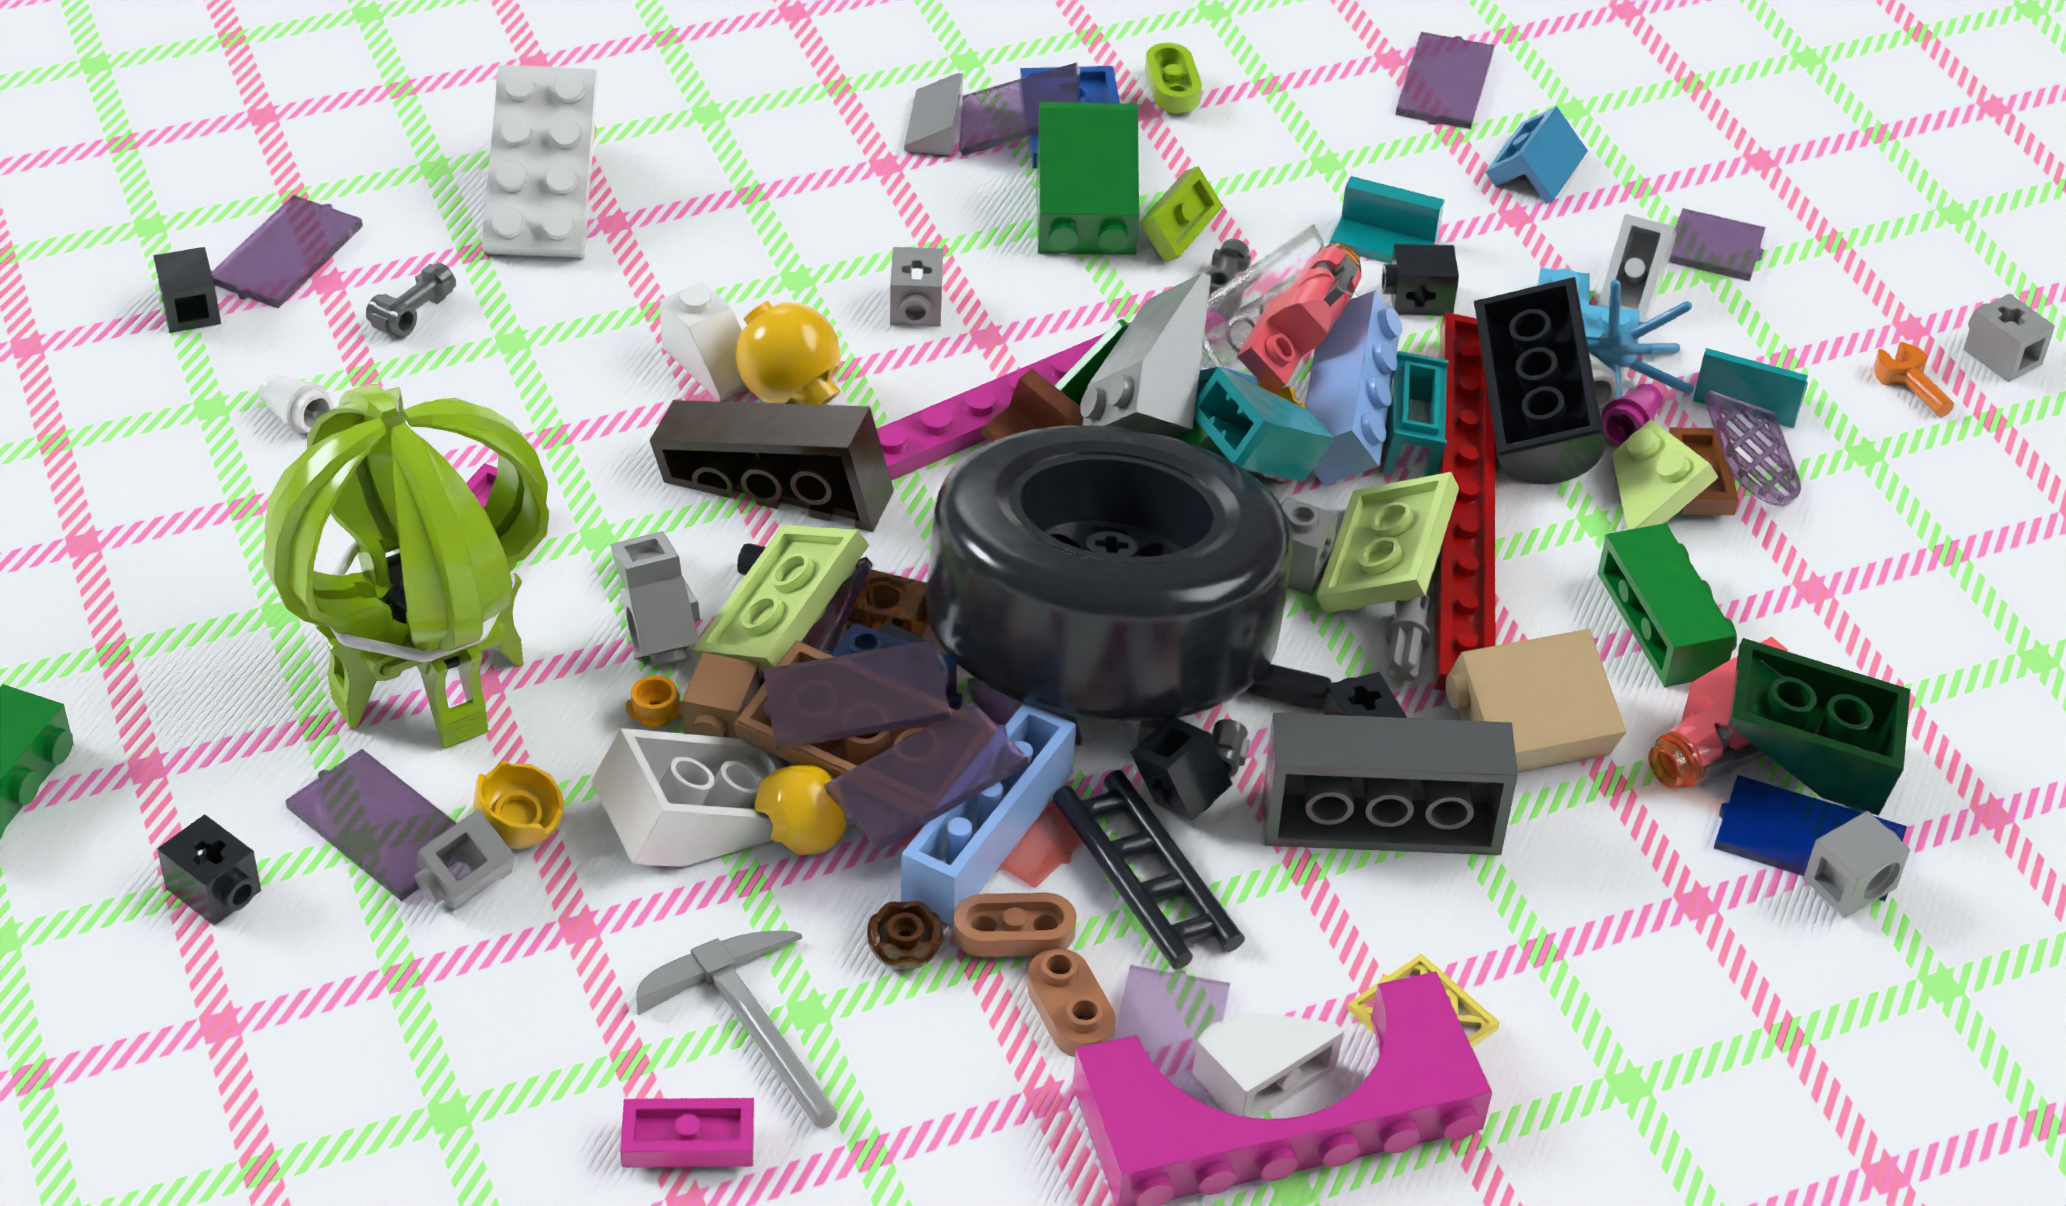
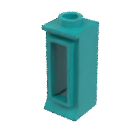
M1397 351V368L1394 370L1391 387L1392 401L1388 407L1385 426L1386 439L1383 442L1382 472L1393 474L1402 443L1427 447L1424 477L1436 475L1447 444L1445 439L1446 375L1449 360ZM1409 399L1428 402V423L1408 420Z

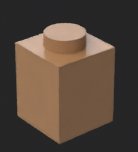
M703 652L682 699L684 734L739 739L735 732L734 722L760 689L759 663Z

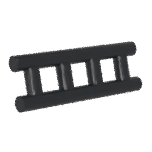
M1114 770L1105 777L1103 783L1109 791L1107 793L1081 800L1075 790L1069 785L1059 788L1054 793V803L1173 969H1182L1191 962L1193 954L1186 945L1215 936L1227 952L1234 951L1243 944L1245 936L1122 770ZM1124 812L1138 832L1111 841L1096 820ZM1154 853L1168 874L1140 882L1126 861ZM1184 894L1199 916L1171 925L1156 903Z

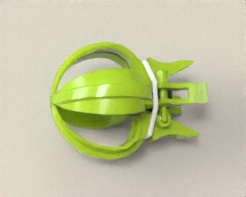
M366 384L345 391L339 399L337 407L316 418L307 436V450L283 471L267 500L263 565L286 609L301 620L313 623L316 629L327 638V647L330 650V663L327 675L329 677L331 698L350 729L358 727L377 680L388 681L399 677L402 671L416 666L422 677L441 746L443 749L489 732L480 677V664L483 659L481 652L497 647L516 667L524 664L523 648L521 647L522 639L515 628L513 619L514 600L522 580L512 570L516 567L517 562L524 560L547 535L549 509L546 504L548 481L537 452L524 434L511 420L491 408L458 398H442L425 401L404 409L400 387L384 390L377 384ZM410 427L432 428L457 433L481 442L498 454L497 476L484 508L464 479L445 457ZM331 514L333 519L355 541L347 547L333 573L327 574L314 571V563L323 528ZM394 551V555L386 557L385 553ZM357 555L362 572L345 575ZM457 667L467 702L449 708L445 688L446 675L449 669Z

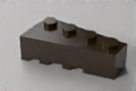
M673 400L649 440L663 482L728 498H730L733 491L748 494L751 498L757 500V505L778 509L781 502L808 509V517L830 521L833 515L853 519L855 520V528L874 532L894 492L870 406Z

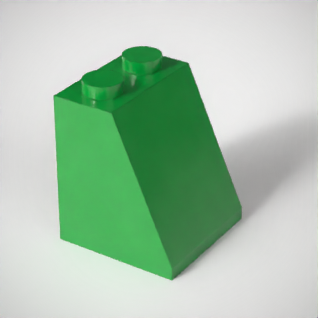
M1039 102L1036 162L1038 253L1137 254L1139 227L1138 104Z

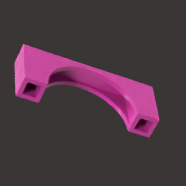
M1437 971L1377 985L1371 1014V1022L1378 1048V1061L1363 1083L1346 1098L1330 1107L1304 1116L1285 1119L1250 1118L1234 1115L1208 1106L1189 1096L1168 1080L1151 1061L1137 1035L1076 1048L1072 1086L1115 1206H1162L1172 1199L1199 1193L1215 1195L1228 1190L1234 1185L1261 1179L1277 1181L1290 1176L1294 1172L1323 1165L1339 1167L1351 1162L1355 1158L1385 1151L1393 1154L1401 1153L1411 1149L1416 1144L1443 1138L1459 1140L1470 1136L1475 1131L1483 1130L1493 1092Z

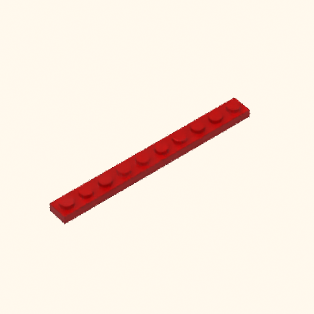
M1445 312L1440 325L1439 359L1449 360L1446 375L1445 439L1447 444L1438 467V474L1452 472L1459 486V491L1436 561L1434 689L1445 692L1446 678L1461 652L1496 646L1495 438L1477 320L1474 317Z

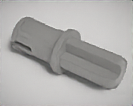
M1428 595L1422 599L1421 607V597H1416L1409 601L1395 602L1394 621L1388 625L1385 638L1390 646L1387 660L1389 666L1388 675L1396 682L1401 679L1411 682L1419 674L1422 651L1428 647L1431 636L1427 627V620L1431 609V600Z

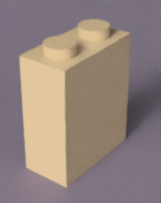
M1590 628L1461 652L1446 678L1448 701L1453 709L1459 710L1462 720L1512 722L1518 773L1610 755L1627 732Z

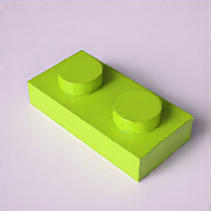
M1197 166L1184 171L1139 223L1165 263L1179 258L1221 210L1223 204L1200 167Z

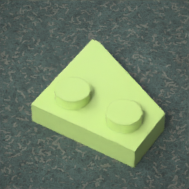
M1652 419L1611 453L1628 530L1666 523L1718 478L1709 462Z

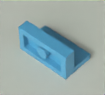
M1555 106L1521 122L1485 173L1495 187L1525 174L1547 204L1554 201L1588 150L1560 109Z

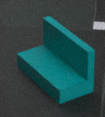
M1350 176L1344 190L1341 219L1330 239L1329 247H1337L1346 253L1391 264L1394 244H1437L1445 199Z
M1706 348L1693 401L1794 429L1807 390L1808 375Z

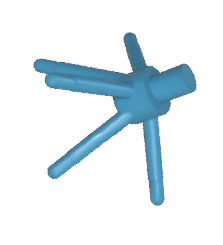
M1612 280L1610 283L1608 332L1603 333L1599 340L1587 341L1589 352L1615 372L1617 377V394L1615 399L1622 396L1620 368H1630L1686 394L1693 393L1694 387L1691 384L1637 360L1638 355L1677 353L1681 348L1678 343L1638 344L1636 340L1690 311L1692 303L1689 301L1683 302L1628 332H1619L1621 284L1618 280Z

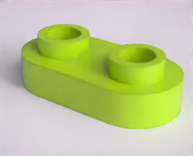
M1171 42L1158 43L1151 46L1146 52L1145 74L1155 103L1166 112L1174 115L1185 114L1195 109L1200 104L1202 82L1190 50L1185 46Z

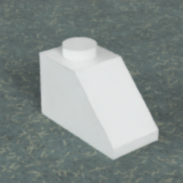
M1624 214L1597 306H1609L1610 283L1615 279L1620 281L1621 284L1620 307L1638 310L1639 322L1645 323L1662 284L1676 238L1674 226Z
M704 281L660 299L662 348L718 402L748 390L740 377L736 363V345L742 329L732 307Z
M1246 1010L1226 1023L1219 1021L1212 1024L1200 1035L1196 1042L1191 1078L1222 1111L1244 1117L1259 1118L1336 1069L1344 1031L1333 1022Z

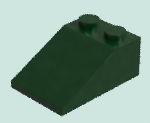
M1742 638L1738 650L1728 725L1821 798L1865 812L1869 811L1871 814L1879 816L1904 770L1911 689Z

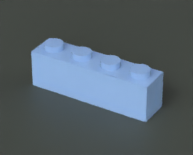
M1375 290L1351 299L1341 316L1334 323L1328 336L1315 348L1305 409L1311 411L1335 438L1321 461L1312 470L1324 486L1380 465L1382 446L1386 439L1385 426L1388 407L1392 401L1391 387L1394 370L1397 368L1396 354L1399 336L1402 334V324L1395 309L1387 307Z
M1022 704L903 851L901 860V902L921 901L932 912H935L941 921L953 926L954 911L959 903L969 896L979 894L1053 799L1054 793L1064 785L1073 773L1076 724L1030 704Z

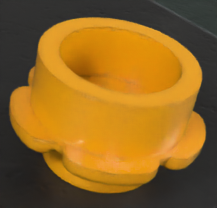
M658 675L643 677L632 686L631 699L626 702V712L632 720H639L645 727L653 729L662 728L671 721L677 720L682 714V701L679 700L680 693L677 691L675 683L669 678Z

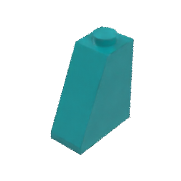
M1219 366L1196 398L1194 419L1227 459L1244 470L1304 482L1316 464L1321 461L1326 450L1335 439L1311 411Z

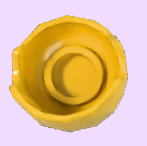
M502 760L486 775L480 773L474 788L473 812L479 809L509 848L524 849L542 843L557 830L564 816V801L560 788L551 774L532 764H509L507 761Z
M816 765L789 766L773 771L760 782L755 800V810L767 814L771 819L773 829L770 837L772 840L782 842L783 845L797 855H818L827 852L841 841L849 823V809L841 785L830 772Z

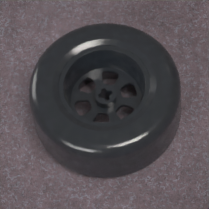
M1072 425L1021 432L997 439L976 449L961 460L944 479L936 498L926 585L927 616L938 641L961 668L985 685L1018 701L1060 714L1104 721H1154L1193 715L1220 706L1239 696L1252 686L1270 665L1280 637L1293 560V533L1282 506L1264 484L1233 462L1197 445L1157 433L1112 426Z

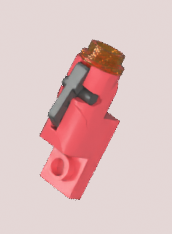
M1331 243L1317 250L1310 263L1300 271L1292 286L1269 301L1238 353L1237 358L1257 377L1268 391L1274 393L1287 384L1302 356L1324 341L1352 298L1362 276L1360 258L1352 247L1343 243Z
M1772 636L1761 642L1762 644L1788 651L1786 647ZM1738 656L1691 682L1681 723L1658 737L1655 746L1650 749L1648 754L1650 768L1657 780L1668 788H1677L1679 786L1684 788L1695 787L1705 780L1731 772L1733 768L1766 756L1764 752L1728 725Z

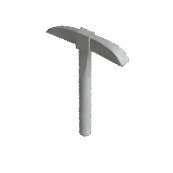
M760 931L733 936L722 941L719 938H715L690 949L691 954L677 958L655 969L639 983L636 993L637 1016L704 980L708 986L714 984L814 1125L824 1129L831 1126L837 1120V1110L736 972V966L802 939V934L794 931Z

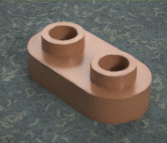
M1054 893L976 894L965 898L954 911L953 936L955 942L963 951L974 956H1036L1048 949H1067L1071 946L1076 934L1077 914L1070 901Z
M1063 948L1048 949L1037 954L1029 964L1027 991L1055 1045L1063 1053L1075 1058L1076 1048L1114 1040L1115 1012L1086 960L1078 953ZM1081 1016H1087V1017H1090V1018H1092V1019H1090V1020H1081V1019H1079V1018H1080Z

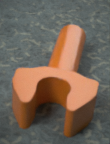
M1899 342L1894 360L1884 349H1878L1874 362V372L1876 378L1883 385L1905 384L1938 417H1944L1952 411L1954 402L1923 373L1928 355L1923 350L1911 344Z

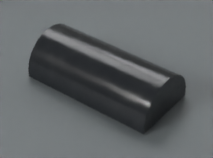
M1567 278L1475 300L1474 307L1495 445L1501 467L1513 478L1532 484L1561 483L1583 475L1601 459L1605 450V437L1576 278Z

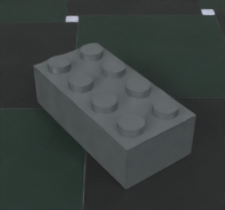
M1273 713L1263 786L1265 846L1501 855L1518 777L1512 722Z

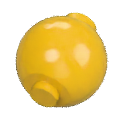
M766 301L754 308L743 318L747 326L741 331L737 340L736 363L742 381L755 396L767 403L827 405L839 395L841 391L832 380V375L840 367V343L834 328L821 313L800 303L782 302L772 306L769 301Z

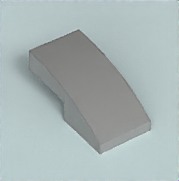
M664 531L610 544L612 556L625 590L683 577L679 555ZM685 581L694 622L700 621L698 600Z

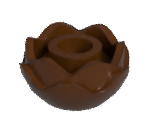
M921 901L888 902L868 922V945L876 958L890 968L898 970L917 969L928 964L941 949L944 940L942 922L940 917Z

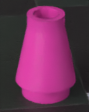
M1641 384L1635 390L1609 402L1603 409L1601 416L1605 437L1614 445L1620 446L1650 419L1654 421L1657 411L1663 403V397L1659 389L1651 384Z

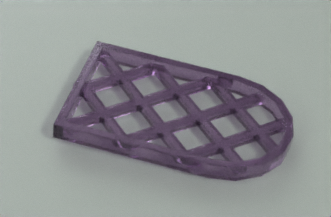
M1709 390L1703 398L1726 463L1733 476L1747 491L1770 505L1784 507L1792 504L1800 494L1801 483L1775 412ZM1739 413L1753 425L1751 429L1737 417ZM1731 421L1744 435L1740 437L1727 423ZM1758 431L1773 443L1770 447L1756 435ZM1750 439L1763 453L1759 455L1746 441ZM1740 447L1753 461L1749 463L1736 449ZM1770 457L1783 470L1780 473L1777 472L1765 459ZM1760 465L1773 479L1768 481L1755 467ZM1748 473H1750L1761 485H1759L1757 482H1755V481L1748 475ZM1779 483L1790 495L1785 496L1775 485Z

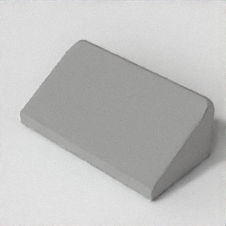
M963 73L953 74L916 89L904 151L952 156L963 100Z

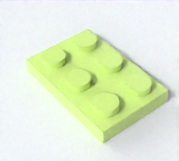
M1452 472L1353 490L1316 595L1324 613L1346 609L1357 610L1369 605L1393 601H1409L1416 597L1426 596L1459 491V486Z
M782 525L698 640L699 644H695L692 651L699 660L703 652L759 663V671L772 673L796 640L801 642L813 624L824 615L826 606L837 590L855 571L857 562L869 547L868 542L855 529Z

